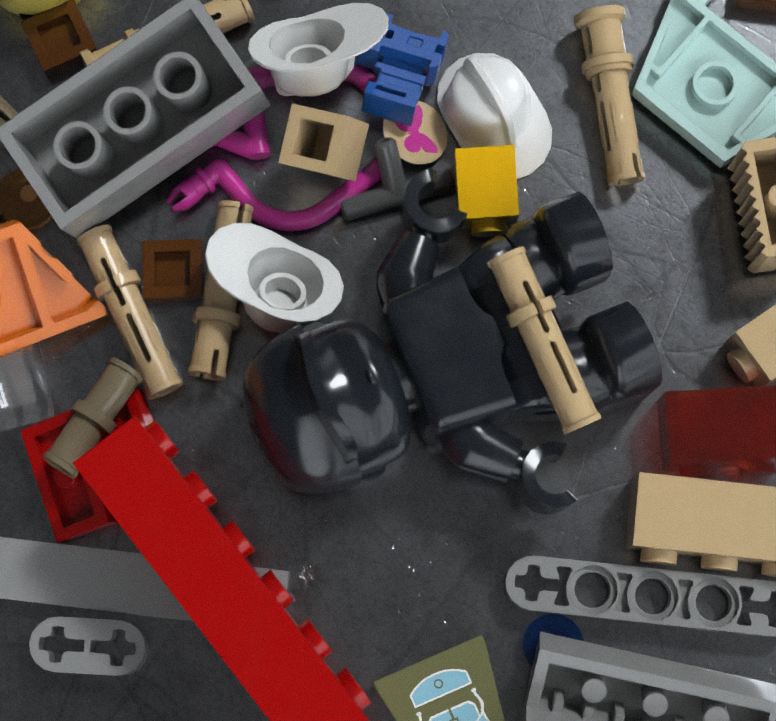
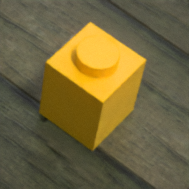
M515 146L455 148L454 173L457 210L467 213L461 229L471 228V235L475 237H492L501 234L506 226L517 222L519 218Z

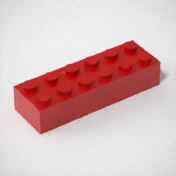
M134 416L73 462L79 473L269 721H370L363 710L372 703L368 695L346 667L336 674L326 662L325 658L333 652L329 644L309 619H306L300 625L293 619L286 609L287 606L294 602L292 596L271 569L263 576H260L247 559L255 551V548L234 521L229 522L223 527L209 508L218 500L194 470L184 477L172 461L181 452L159 423L154 420L145 426L141 420Z

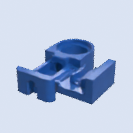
M386 13L389 18L388 30L383 38L368 51L355 56V65L374 70L375 73L379 74L376 83L369 81L367 84L361 112L412 126L416 106L424 85L432 86L437 80L445 58L449 34L443 30L440 38L415 33L392 24L393 15Z

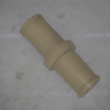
M111 357L107 367L84 400L76 399L70 408L73 416L50 449L43 454L42 458L58 471L76 479L79 473L73 462L97 445L103 435L109 436L117 427L114 419L136 387L144 380L142 375L125 362Z

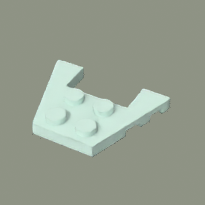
M670 0L631 95L721 168L732 162L745 141L776 136V62L706 7L711 0Z

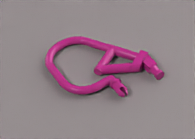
M354 64V68L344 81L355 85L365 92L368 82L376 83L378 78L364 67ZM262 66L247 68L262 90L266 89V87L275 86L269 69ZM264 111L243 125L244 132L235 130L213 145L250 160H262L270 157L271 152ZM375 156L368 165L358 172L356 182L347 180L311 207L296 211H284L272 208L261 202L225 160L217 159L204 169L196 168L194 170L195 174L176 185L171 190L167 203L170 206L183 196L184 199L172 206V210L174 212L188 210L208 192L212 194L216 191L215 185L219 184L232 201L240 202L239 209L241 211L244 204H249L253 207L252 220L276 230L300 231L318 226L335 216L342 210L341 203L343 200L366 192L381 180V175Z

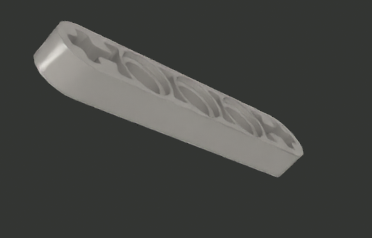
M525 556L515 561L506 571L503 581L504 592L509 602L518 609L528 612L759 637H776V621L774 627L769 626V619L765 614L743 613L746 625L737 624L742 608L739 588H746L748 590L744 602L760 603L769 601L771 592L776 594V581L544 556ZM528 567L538 568V578L558 581L559 574L557 568L567 569L569 573L563 587L566 606L554 604L558 594L556 591H539L535 596V601L526 600L525 590L515 587V577H522L526 575ZM585 573L600 575L608 585L609 593L607 599L599 607H586L578 601L575 595L576 581ZM644 580H657L668 591L669 599L667 606L658 614L645 613L636 603V589ZM706 586L720 588L728 598L729 606L727 613L717 621L705 619L696 608L697 594Z

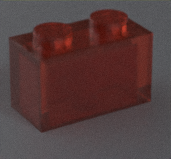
M776 385L667 391L657 400L662 471L679 470L681 477L699 479L716 477V468L739 467L741 477L776 474Z

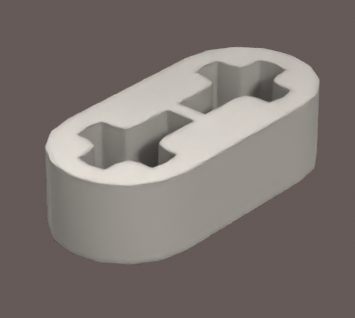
M47 618L33 630L29 641L30 654L35 663L44 670L59 673L111 676L129 675L141 668L149 652L148 639L141 628L134 623L112 619ZM64 627V636L66 638L84 640V652H63L61 662H54V652L44 650L45 638L55 637L57 628ZM124 630L126 641L135 643L136 651L134 655L124 656L122 666L115 665L114 655L94 653L95 641H114L117 637V631Z

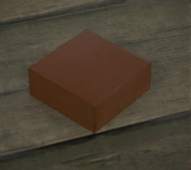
M75 0L64 2L59 6L21 22L48 79L83 64L79 54L80 51L88 49L94 52L97 50Z
M202 240L142 241L143 299L145 302L202 301L204 290V251Z

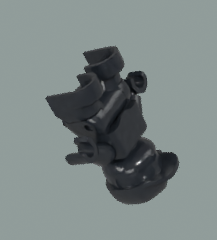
M425 169L415 175L406 187L400 211L401 222L405 231H401L376 272V289L383 308L377 326L380 339L363 323L345 319L329 324L314 322L306 325L304 328L301 325H297L279 334L261 347L246 366L243 380V394L249 418L248 424L253 438L278 479L291 490L310 494L337 492L358 486L361 480L371 481L379 478L385 472L386 465L394 462L404 454L410 443L411 413L423 440L430 444H440L448 459L459 470L506 483L509 477L514 478L516 494L523 505L536 513L545 515L560 513L578 499L569 490L564 493L553 494L542 489L537 482L536 467L541 462L555 463L562 457L567 444L556 441L541 443L528 452L521 449L523 445L522 440L497 426L504 422H560L539 378L537 369L518 327L511 328L507 321L506 315L511 312L487 262L513 250L511 244L515 248L524 246L525 254L545 297L552 296L553 300L561 295H574L606 282L611 275L613 269L612 253L604 227L594 206L584 194L578 191L542 205L535 211L532 217L509 224L501 234L483 244L459 267L434 277L441 252L438 244L445 243L457 235L465 222L467 213L455 209L445 219H434L422 211L419 201L432 195L436 186V170ZM622 302L585 318L580 326L566 329L561 328L554 309L551 310L570 353L576 362L595 408L601 416L644 400L660 386L662 382V366L657 347L643 317L630 302Z

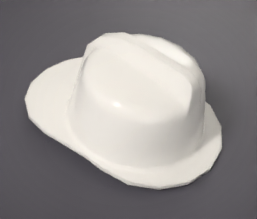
M370 3L339 5L303 17L273 22L259 29L250 39L248 52L254 62L270 70L276 90L280 95L318 96L329 93L339 87L354 68L355 56L368 51L383 38L388 30L389 18L382 8Z
M474 53L458 59L446 69L438 84L437 104L443 119L460 147L514 145L517 179L531 175L544 163L550 151L552 127L544 107L523 73L510 60L494 53Z
M232 223L219 228L208 240L205 259L209 273L219 287L243 302L249 317L256 325L267 331L281 334L297 325H301L304 328L312 322H317L331 315L341 303L344 285L339 271L333 264L314 251L303 248L269 229L252 223Z

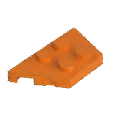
M14 219L0 224V356L108 315L106 307L97 298H94L57 258L49 254L41 246V242L21 222Z

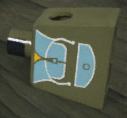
M482 635L373 682L377 692L396 721H505L486 643Z

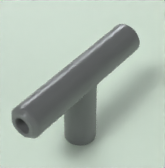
M386 137L374 143L373 148L383 187L343 200L341 212L345 220L349 221L402 206L406 187L412 179H405L395 139ZM444 169L436 172L434 192L423 199L454 191L456 186L451 170Z

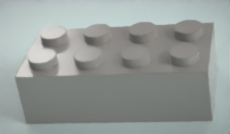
M181 0L0 126V140L59 228L77 239L82 233L103 223L270 107L271 104L201 1Z

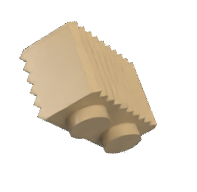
M776 137L745 141L728 166V169L734 172L730 180L736 183L732 191L738 194L734 202L740 206L736 213L742 219L738 224L745 228L740 235L747 239L743 247L749 251L744 258L751 262L747 269L752 273L776 270Z

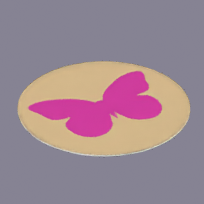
M418 101L412 126L388 119L383 121L384 137H391L396 140L400 158L406 162L413 164L431 163L443 154L447 146L448 133L442 117L435 109L424 102Z

